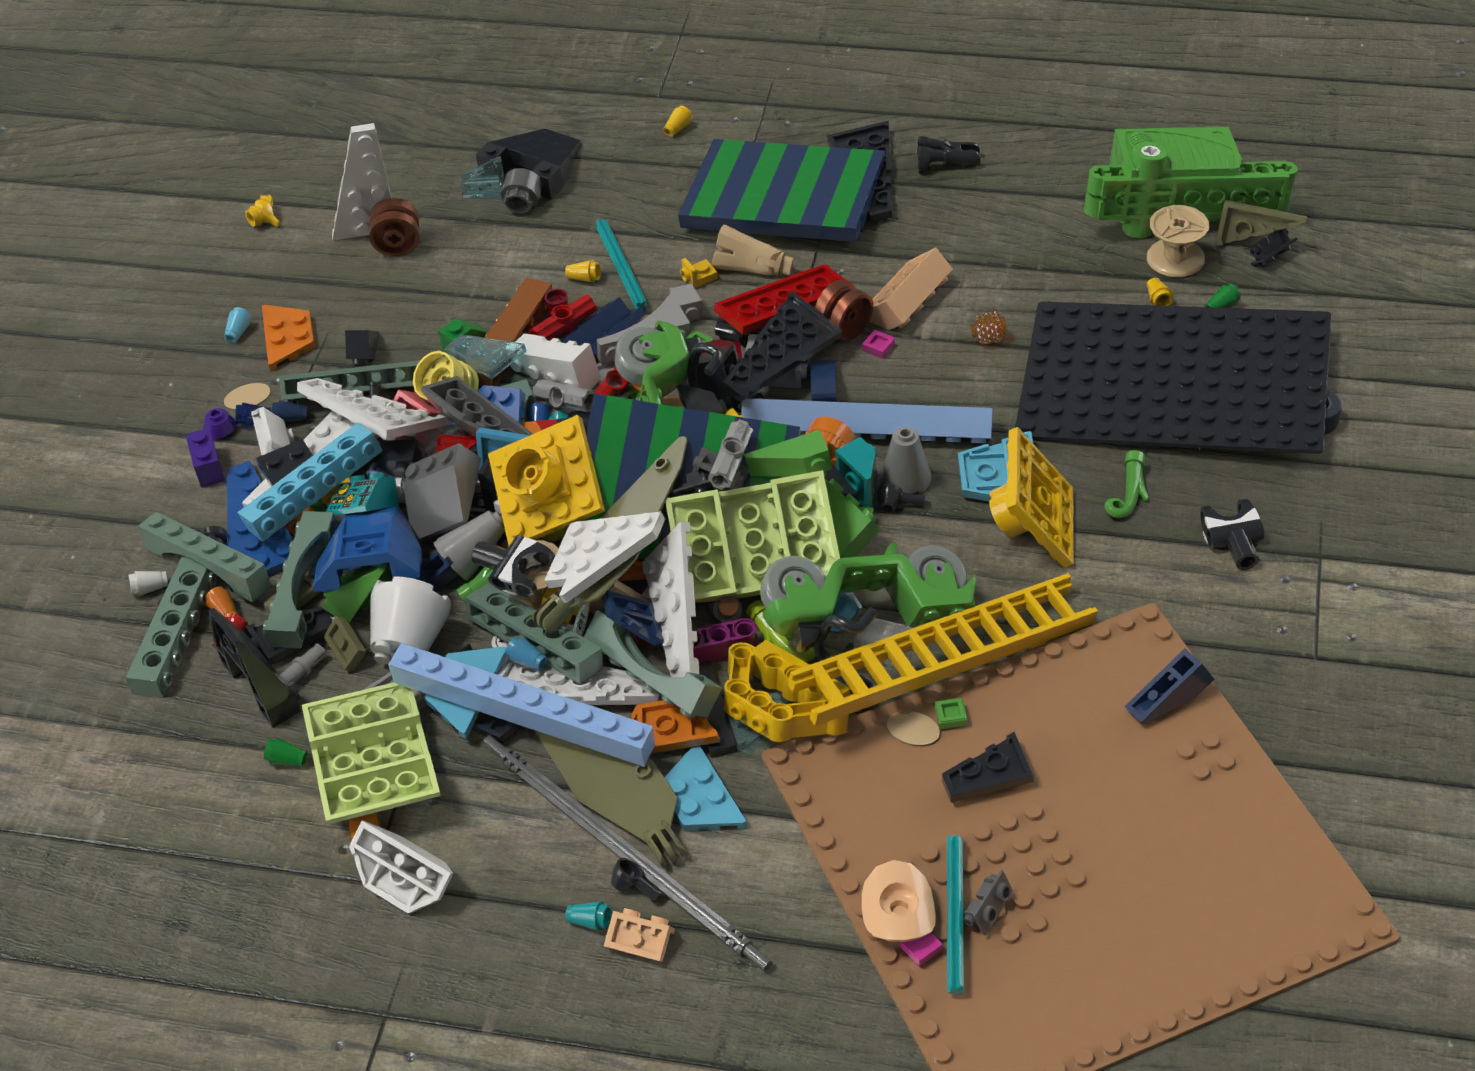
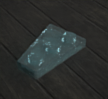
M462 334L444 348L447 354L472 366L474 370L491 379L527 351L524 343Z

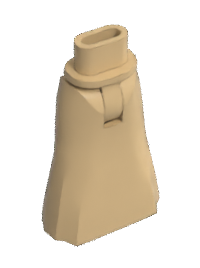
M727 225L721 227L716 243L718 249L715 251L712 261L714 269L779 276L781 273L790 276L794 258L785 256V252H781L779 249L747 236Z

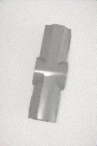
M538 380L536 385L533 386V396L536 397L537 401L549 403L553 407H566L583 412H591L594 391L579 388L575 384L565 385L548 380Z
M739 419L731 423L726 437L721 443L718 456L708 478L713 487L721 490L726 487L730 488L753 432L748 422Z

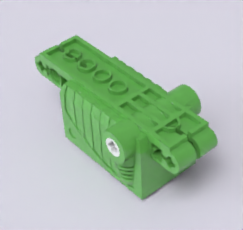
M1229 127L1115 129L1110 164L1094 166L1089 171L1084 212L1088 216L1098 218V220H1118L1122 223L1123 232L1134 238L1151 236L1153 234L1150 229L1151 217L1159 209L1171 205H1186L1196 208L1205 214L1208 221L1221 220L1226 200L1286 212L1290 206L1298 169L1295 164L1288 161L1241 162V155Z

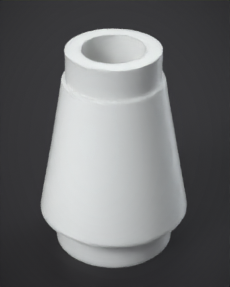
M135 571V574L128 575L132 595L138 594L141 596L168 586L166 571Z

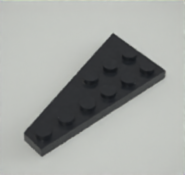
M889 120L827 135L829 147L885 151V157L867 217L870 222L891 218Z

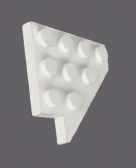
M660 511L571 522L546 575L545 583L549 588L562 587L559 596L564 603L569 602L656 540L665 521L664 516Z

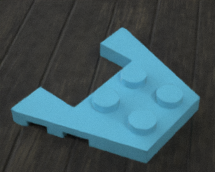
M1031 431L1024 432L1028 439L1033 443ZM1009 437L1002 439L1000 444L990 447L988 444L958 453L962 497L989 501L991 499L989 497L991 490L1006 484L1008 481L1007 443Z

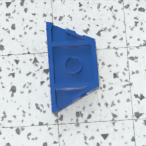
M483 385L478 390L480 394L520 423L524 419L523 406L525 404V394L521 389ZM451 419L447 421L446 424L451 429L462 430Z

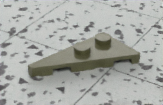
M1226 200L1215 245L1220 246L1224 243L1240 241L1248 237H1256L1288 227H1296L1306 223L1308 217Z

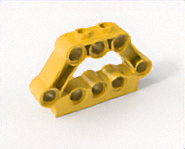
M767 640L756 647L741 642L735 643L729 648V680L724 685L723 706L724 711L728 715L775 742H785L791 738L822 734L836 736L845 733L848 729L849 714L814 726L810 720L811 709L829 703L818 685L792 693L788 687L790 672L810 664ZM755 676L761 680L764 687L777 689L782 692V696L786 700L798 701L799 703L777 704L772 701L771 695L752 689L750 678ZM832 679L843 697L850 696V687L836 679Z

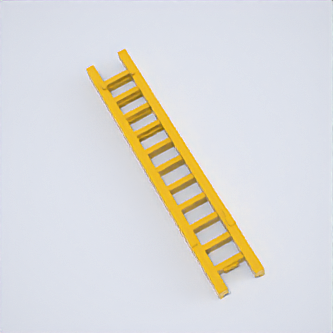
M1067 573L791 671L788 687L792 693L814 685L819 686L829 703L811 709L810 720L814 726H818L1027 648L1030 650L1044 645L1051 639L1094 624L1098 610L1096 607L1077 613L1072 610L1063 598L1064 595L1070 594L1073 586L1070 582L1071 576ZM1049 601L1062 618L1052 621L1040 604ZM1027 609L1039 624V627L1030 630L1017 612ZM1005 617L1017 635L1007 638L995 620ZM982 625L995 643L984 646L972 629ZM960 634L971 651L961 655L949 637ZM936 642L948 660L938 663L926 645ZM914 650L926 668L916 671L904 653ZM890 659L902 677L892 680L880 662ZM866 667L878 685L868 689L856 670ZM842 676L854 694L843 697L832 679Z

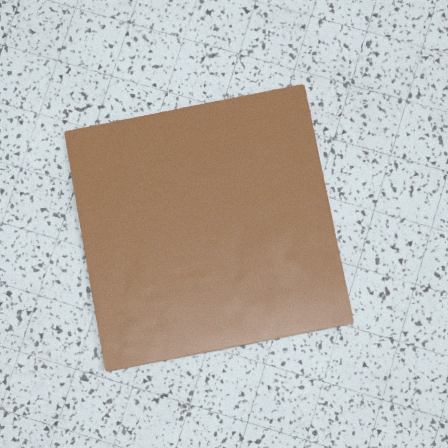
M1154 603L1146 604L1047 642L1044 645L1026 650L848 719L847 731L841 735L822 734L799 737L762 752V760L931 1071H1101L1393 945L1399 940V933L1213 681L1195 699L1144 725L1124 707L1184 648L1191 653ZM963 699L967 726L939 729L940 735L933 743L927 745L908 744L895 738L887 728L888 718L896 712L909 714L912 711L928 716L939 727L935 711V701ZM1015 731L1033 773V782L950 803L942 782V773L969 757L975 758L984 753L986 747L993 743L995 745L1006 740L1007 735ZM950 835H960L963 838V913L972 900L982 901L977 899L976 893L983 884L984 879L990 877L991 874L998 875L1000 870H1003L1013 889L1009 900L1003 906L986 936L982 934L978 925L968 927L963 923L964 992L962 994H950L947 991V837ZM892 860L914 865L926 877L931 888L936 914V923L931 933L943 944V951L921 967L900 948V942L876 938L867 930L862 915L864 882L876 866Z

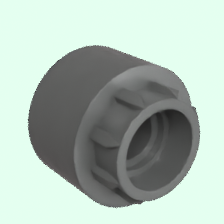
M518 168L509 171L506 174L501 191V199L510 211L518 214H524L536 208L543 187L542 180L536 173L527 169Z

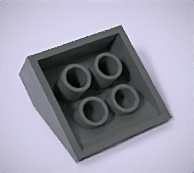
M459 443L409 465L405 472L404 493L409 524L418 543L468 522L481 457Z

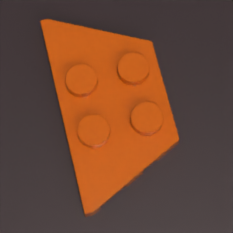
M262 305L270 371L278 369L276 364L285 359L292 361L298 358L299 355L315 348L309 310Z
M664 700L638 704L631 715V719L653 726L655 746L651 754L718 743L720 738L718 732L708 722L707 717H687L680 712L681 707L669 704Z

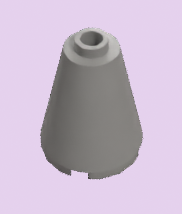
M899 428L893 433L881 471V483L897 485L905 493L912 494L919 491V494H921L930 486L931 471L918 433L912 428Z
M489 510L439 537L434 542L436 549L444 560L447 558L452 564L453 570L465 580L473 577L481 566L472 562L475 545L481 541L496 545L505 533L502 515L498 511L492 513Z

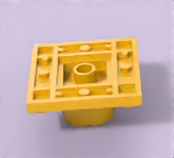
M579 415L488 453L508 545L511 544L515 536L520 535L537 540L568 527L571 522L582 521L605 511L583 419Z
M1018 427L1009 430V441L1007 443L1008 481L1006 484L991 490L989 495L991 498L989 504L992 516L1001 531H1004L1006 536L1013 538L1030 531L1039 545H1043L1050 552L1054 560H1057L1064 568L1074 565L1073 487Z

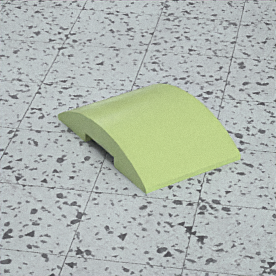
M823 470L770 480L771 483L722 492H718L717 489L666 499L671 531L680 522H690V532L686 533V543L692 549V557L688 559V572L693 574L695 603L721 601L722 598L728 596L738 599L760 595L761 582L769 566L776 560L787 556H799L814 562L823 571L825 577H827L831 566L840 559Z
M390 683L302 705L327 824L441 796L413 689L396 683Z

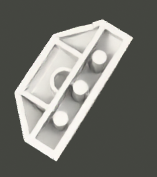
M264 407L251 412L261 455L295 442L292 429H286L283 419Z
M361 821L349 846L352 855H354L356 867L364 887L409 914L441 900L454 874L441 859L402 836L366 821Z

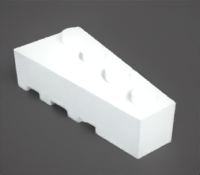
M523 334L506 350L510 367L514 371L529 375L533 379L548 380L565 385L575 384L579 388L591 390L601 380L591 345L588 343L578 346L575 341L561 343L560 339L556 338L547 341L543 336Z

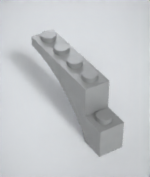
M690 283L670 288L669 296L648 317L623 331L597 339V358L600 363L615 360L616 345L624 333L638 327L654 328L658 320L668 322L679 328L684 338L690 335L689 321L701 319L702 300L693 285Z

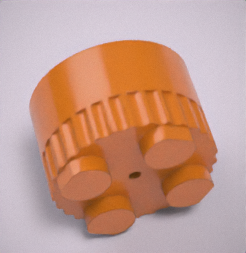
M825 416L815 418L805 434L817 430L821 431L829 450L831 463L836 467L835 450L855 440L856 437L853 431L838 419Z

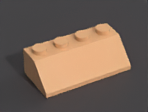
M937 248L909 260L872 299L874 305L870 323L887 330L897 326L899 328L904 327L910 322L911 319L909 317L911 314L913 315L922 309V302L930 299L936 293L934 289L940 287L948 280L947 275L953 268Z

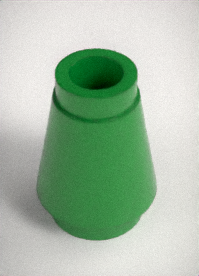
M1232 284L1223 285L1204 304V307L1231 308L1237 305L1241 299L1240 292Z
M280 738L275 740L269 739L263 758L269 761L270 765L303 767L307 759V751Z

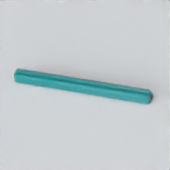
M606 219L597 220L596 229L635 309L639 307L645 309L647 307L646 298Z
M950 835L947 837V991L950 994H962L964 992L963 838L960 835Z

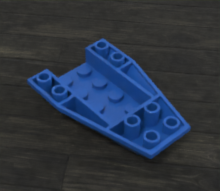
M396 506L346 514L317 562L312 587L313 592L322 591L327 593L339 589L343 569L353 570L365 565L381 566L390 562L392 577L412 579L420 577L422 549L402 508Z

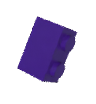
M210 428L185 434L200 487L225 481Z

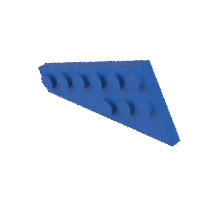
M249 460L227 469L228 547L263 563L267 575L271 576L283 571V563L285 560H288L289 546L293 539L284 525L265 541H262L248 531L237 513L244 508L242 502L262 483Z

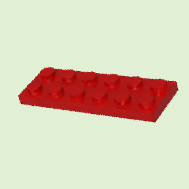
M826 264L716 302L714 303V312L741 334H745L764 327L778 312L780 305L784 304L791 290L815 308L818 298L829 284L836 280H844L849 284L851 283Z

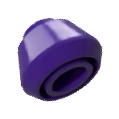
M214 408L205 415L203 429L210 428L213 439H224L235 430L236 421L225 409Z

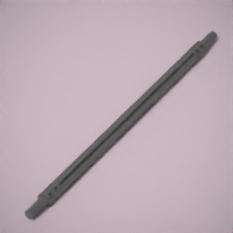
M490 735L484 739L483 744L500 757V762L619 858H628L636 862L642 869L645 879L663 891L666 896L739 955L747 956L764 971L771 967L772 961L752 946L753 942L514 750L505 748Z

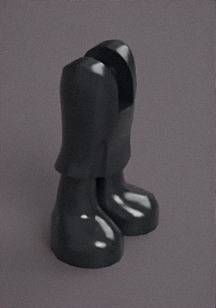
M919 136L917 144L918 172H926L932 162L962 166L979 165L981 162L979 144L974 142H952L946 139L941 141L927 136Z

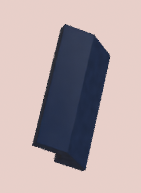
M618 297L602 307L560 341L561 343L575 341L578 346L588 343L591 345L593 355L595 356L597 354V339L613 335L631 327L645 316L646 313L642 307L630 312L622 299Z

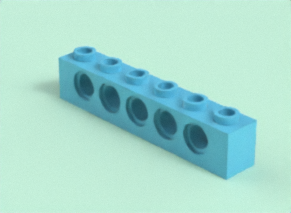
M356 423L237 513L248 531L260 540L265 541L383 450L374 433L361 424Z

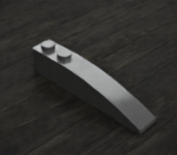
M458 376L425 385L421 388V392L436 409L474 437H476V431L479 428L524 435L533 434Z

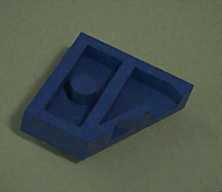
M611 591L605 592L602 596V601L608 618L656 647L661 644L663 637L659 624L655 620V610L652 603Z

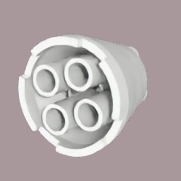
M393 577V581L390 582L378 580L371 593L370 648L375 654L374 660L382 664H388L401 643L428 652L449 617L451 609L449 597L440 596L432 591L433 585L412 578Z

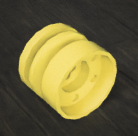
M435 351L424 356L417 364L413 375V386L415 392L421 398L429 401L421 392L422 386L458 376L478 391L479 379L477 372L472 366L457 360L445 352Z

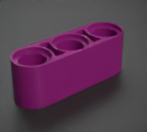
M738 619L692 629V631H697V642L694 643L693 655L698 659L699 663L728 659L729 648L735 643L742 642L754 647L758 646L757 626L751 619Z

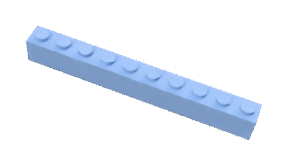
M745 399L742 401L741 415L744 418L799 426L800 436L806 433L815 418L825 416L845 423L853 431L856 438L861 437V433H869L872 439H886V434H893L899 428L908 427L914 429L921 436L922 441H936V436H944L947 442H961V437L971 438V443H986V438H991L993 408Z
M403 643L400 644L388 664L393 682L643 767L655 746L654 730L651 725Z

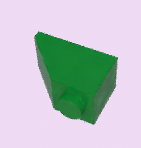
M456 318L438 330L442 350L457 360H462L480 346L488 330L477 323Z

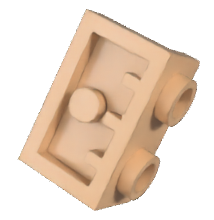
M624 908L623 913L613 911L604 946L663 962L670 934L674 935L675 928L668 925L669 920L653 915L651 920L640 918V912Z

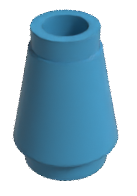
M514 637L507 645L505 655L509 657L511 662L538 671L544 668L547 656L543 655L524 637Z

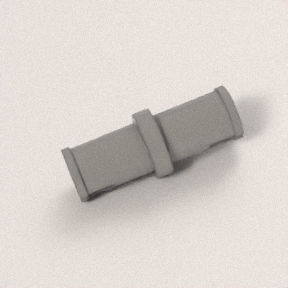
M314 644L304 655L296 657L292 661V665L280 674L281 678L290 687L301 677L308 676L311 673V669L327 657L326 651L319 644Z

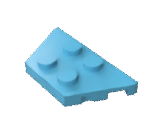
M507 647L449 653L446 655V658L498 675L507 657L505 655ZM427 694L425 696L426 703L434 711L439 712L443 720L454 726L462 738L467 739L480 711Z
M692 747L664 777L678 798L674 816L683 831H698L700 829L712 831L720 830V826L736 825L738 830L747 828L745 818L701 747Z

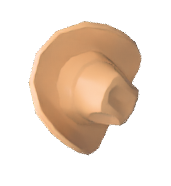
M892 860L876 866L865 880L862 891V915L867 930L874 937L886 941L905 942L920 939L932 932L936 923V914L931 888L926 877L914 865Z

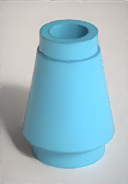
M236 307L229 312L224 338L228 342L236 343L250 325L251 314L247 310Z

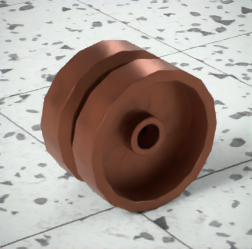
M389 198L373 206L369 215V239L374 249L383 255L393 257L404 256L412 252L419 242V215L413 204L404 199Z
M836 280L829 284L817 300L815 309L843 330L840 339L845 342L855 339L865 329L873 313L874 303L872 297L856 289L844 280Z

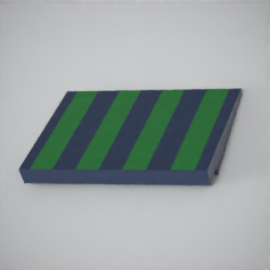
M713 139L678 213L680 228L720 231L723 225H727L741 233L857 242L859 234L863 232L868 209L872 202L885 157V151Z
M594 393L586 435L605 511L582 521L600 519L648 470L655 460L681 436L686 437L688 440L682 468L678 475L681 477L682 484L688 483L685 474L692 472L694 468L692 466L696 456H699L701 448H706L718 454L721 443L726 437L732 422L740 419L748 422L749 426L753 429L744 454L800 436V427ZM743 454L741 464L747 466L745 455ZM748 473L742 488L771 483L770 480L784 477L750 476ZM726 487V488H723L722 490H721V489H718V492L727 491V490H733V489ZM663 505L661 509L665 521L658 538L644 547L636 560L644 561L671 532L666 506Z

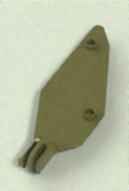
M684 436L679 437L600 519L660 512L682 468L688 442L687 438ZM640 551L567 603H564L559 596L562 587H560L532 615L533 622L548 633H553L574 611L575 607L599 600L636 561Z
M534 730L579 803L645 841L662 868H665L667 864L658 848L662 847L672 863L677 861V857L669 845L670 840L682 857L687 855L685 848L671 828L678 798L651 757L648 758L643 767Z

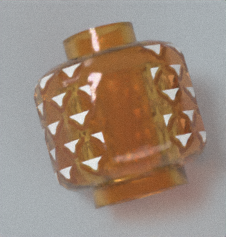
M996 311L978 314L975 318V323L971 324L973 338H978L979 342L983 345L1001 342L1004 335H1007L1005 317L1000 316Z

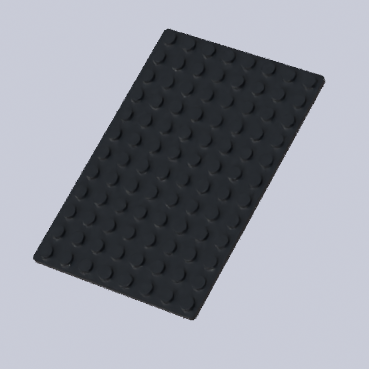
M1039 302L1015 428L1018 427L1023 433L1031 431L1032 440L1321 454L1324 447L1331 313L1327 311Z

